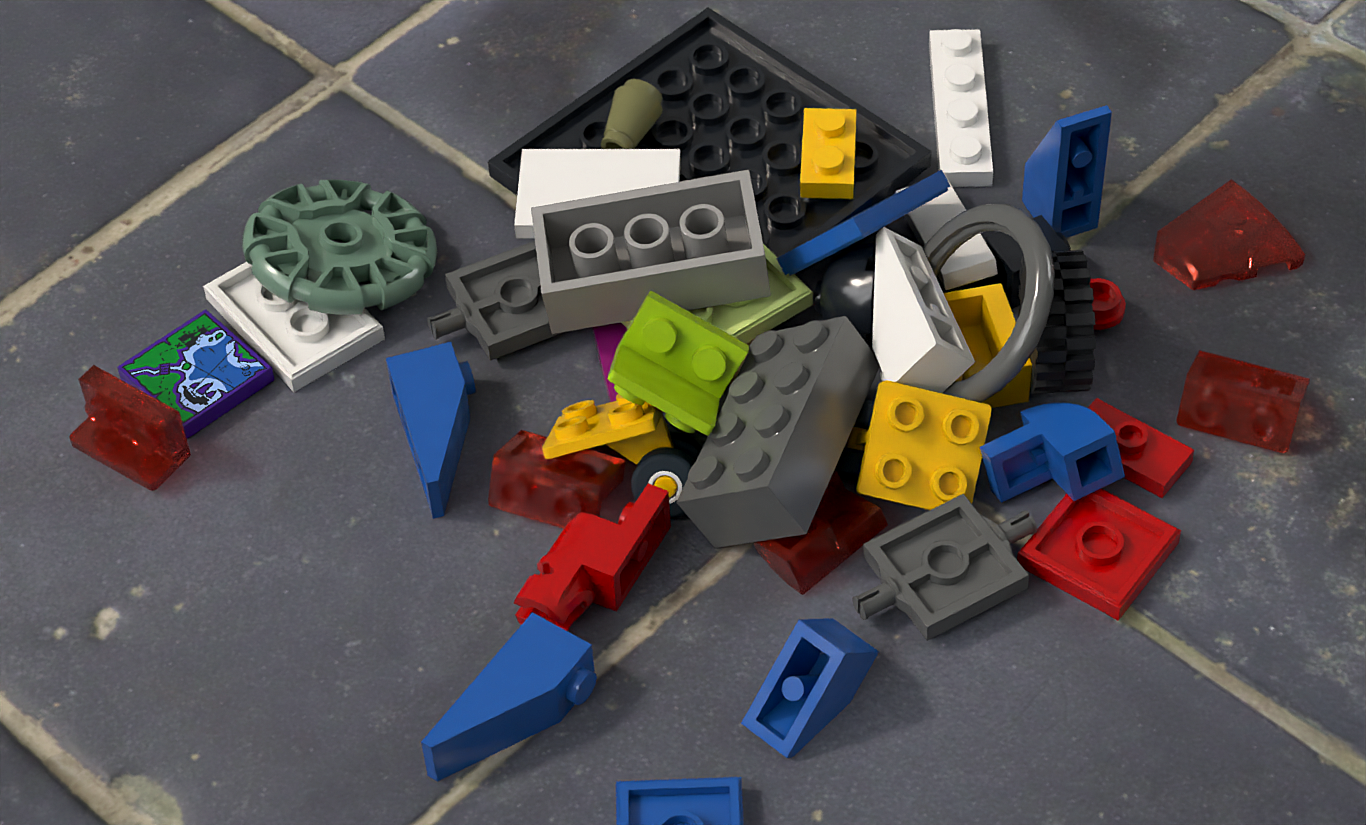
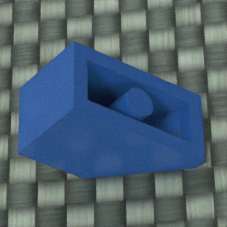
M833 618L799 619L741 724L786 758L794 757L850 704L879 651Z

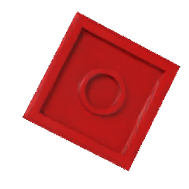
M1099 489L1076 501H1073L1066 494L1039 526L1037 532L1030 537L1018 552L1017 561L1026 571L1119 621L1179 544L1181 530L1103 489Z

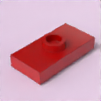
M1098 398L1089 405L1088 408L1098 414L1115 431L1125 474L1124 478L1163 498L1192 463L1194 449Z

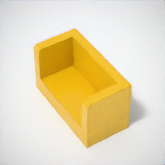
M1001 283L944 293L975 360V363L956 380L958 382L968 379L981 371L1000 352L1014 329L1016 321ZM1030 358L1021 371L1001 391L981 403L995 408L1029 402L1032 372Z

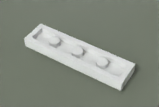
M980 29L930 30L929 53L938 171H943L952 187H992L993 164Z

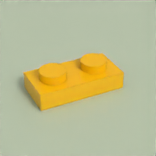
M804 108L800 198L853 199L857 109Z

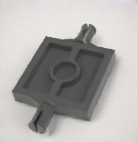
M535 241L445 274L447 289L454 299L457 308L427 318L428 326L434 339L437 340L439 337L465 328L477 338L490 361L561 334H552L541 293Z
M961 494L863 544V558L879 577L881 584L858 596H854L852 598L854 608L860 614V617L866 620L875 613L894 605L908 615L928 641L1028 589L1029 574L1012 555L1010 545L1030 534L1036 533V522L1032 515L1029 516L1027 510H1023L1020 514L1000 524H996L979 514L966 496Z

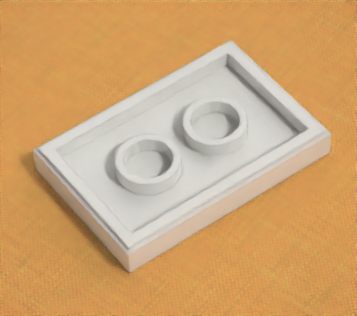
M522 149L514 223L516 238H535L531 207L680 182V149Z
M247 262L203 286L206 299L256 353L272 367V370L293 392L298 391L385 340L383 326L365 308L362 314L335 315L311 311L308 309V303L297 299L292 303H288L268 291L252 274V265Z

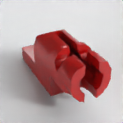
M648 483L635 503L629 502L626 504L619 517L618 524L596 515L582 512L575 516L565 526L548 553L537 563V569L540 571V574L529 576L516 596L514 604L521 606L515 614L519 624L522 625L533 612L567 631L571 624L592 603L617 612L671 528L669 491Z

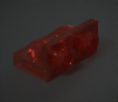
M1199 350L1187 373L1176 422L1182 427L1286 453L1291 445L1296 421L1305 401L1310 379Z
M95 365L78 379L86 402L84 408L89 417L69 436L74 448L150 491L157 490L191 456L179 411Z
M520 430L493 455L488 504L493 508L562 529L581 512L600 517L601 503L623 481L626 463L624 459L590 449L545 459L542 447L547 437L525 430Z

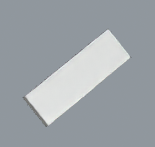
M951 184L947 188L949 191L904 215L922 248L944 224L963 211H966ZM905 188L900 189V190H896L895 192L898 193V192L904 190ZM977 234L962 244L947 259L937 276L945 290H949L995 276L998 272L995 257L981 234Z

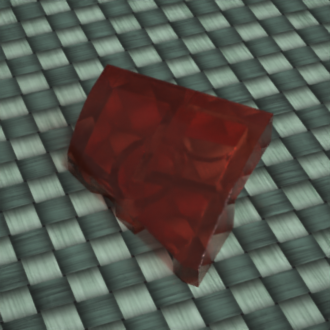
M1231 179L1157 231L1153 261L1190 289L1198 290L1216 286L1218 282L1225 279L1240 281L1255 278L1258 268L1285 262L1289 270L1297 269L1304 264L1305 253L1277 218L1248 191Z
M834 470L806 534L753 543L757 552L774 572L789 586L803 595L860 549L864 543L871 540L888 526L882 509L845 489L838 471Z

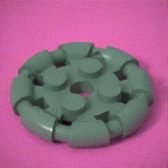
M320 180L317 186L304 187L300 183L278 191L259 205L258 213H254L249 217L242 237L245 260L248 264L252 265V274L268 291L288 303H292L297 299L308 303V309L311 311L335 315L362 314L364 307L377 305L380 310H384L405 301L423 287L424 278H428L432 274L437 259V243L434 232L430 227L426 226V218L415 206L389 190L383 194L371 190V185L368 183L351 180ZM364 210L372 211V215L365 213ZM341 239L343 243L334 242L332 240ZM369 280L370 284L359 286L358 284L359 282Z

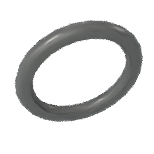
M985 204L963 211L944 224L923 248L935 276H937L947 259L962 244L977 234L986 231H1000L1010 235L1020 245L1026 266L1025 296L1020 315L1010 337L1000 352L981 371L968 379L959 382L955 381L942 394L981 403L998 393L1021 371L1036 349L1047 324L1054 295L1055 276L1051 247L1039 224L1024 210L1009 204Z

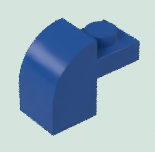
M1048 403L1025 409L1020 412L1023 427L980 446L991 492L1001 503L1050 479H1053L1073 501H1076L1125 477L1115 431L1094 411L1077 404Z

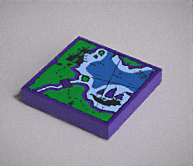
M206 309L117 367L120 379L186 440L275 380L272 367Z

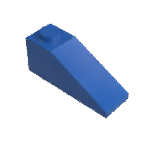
M1107 105L1057 120L1025 163L1022 202L1033 218L1042 215L1055 232H1061L1066 238L1098 228L1112 111Z
M451 342L386 358L392 396L433 519L442 517L445 514L470 421L467 395L476 393L468 361L458 363Z
M532 612L421 741L427 775L438 782L561 722L575 704L579 706L589 698L595 687L597 676L594 670L592 644Z

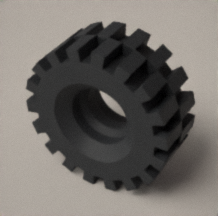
M1083 250L1051 251L1055 269L1054 295L1047 324L1036 349L1030 356L1032 363L1030 392L1031 394L1089 391L1091 389L1090 384L1093 382L1092 370L1095 368L1093 350L1096 349V337L1094 335L1095 312H1093L1092 307L1094 297L1093 288H1090V269L1087 268V258ZM1022 256V268H1020L1019 275L1021 282V286H1019V315L1021 312L1026 288V266L1024 256Z

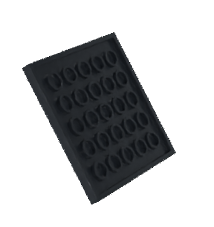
M707 7L488 161L489 176L517 196L522 149H603L601 141L604 137L615 90L618 87L624 86L625 82L630 79L643 80L653 85L661 93L662 115L635 149H680V181L749 170L762 241L778 258L894 195L896 190L902 189L931 166L932 151ZM804 108L857 109L853 199L800 198Z

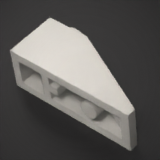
M883 227L876 234L872 349L882 370L880 378L882 381L888 380L943 393L975 363V360L922 246Z

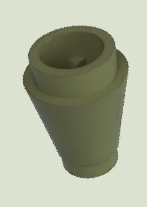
M630 79L625 82L624 86L618 87L615 90L604 137L601 141L603 149H635L662 115V95L653 85L643 80Z

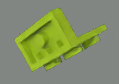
M650 290L617 346L607 379L615 384V391L626 400L638 405H644L647 402L665 412V418L678 429L687 433H694L697 430L709 436L716 424L720 398L747 355L749 345Z

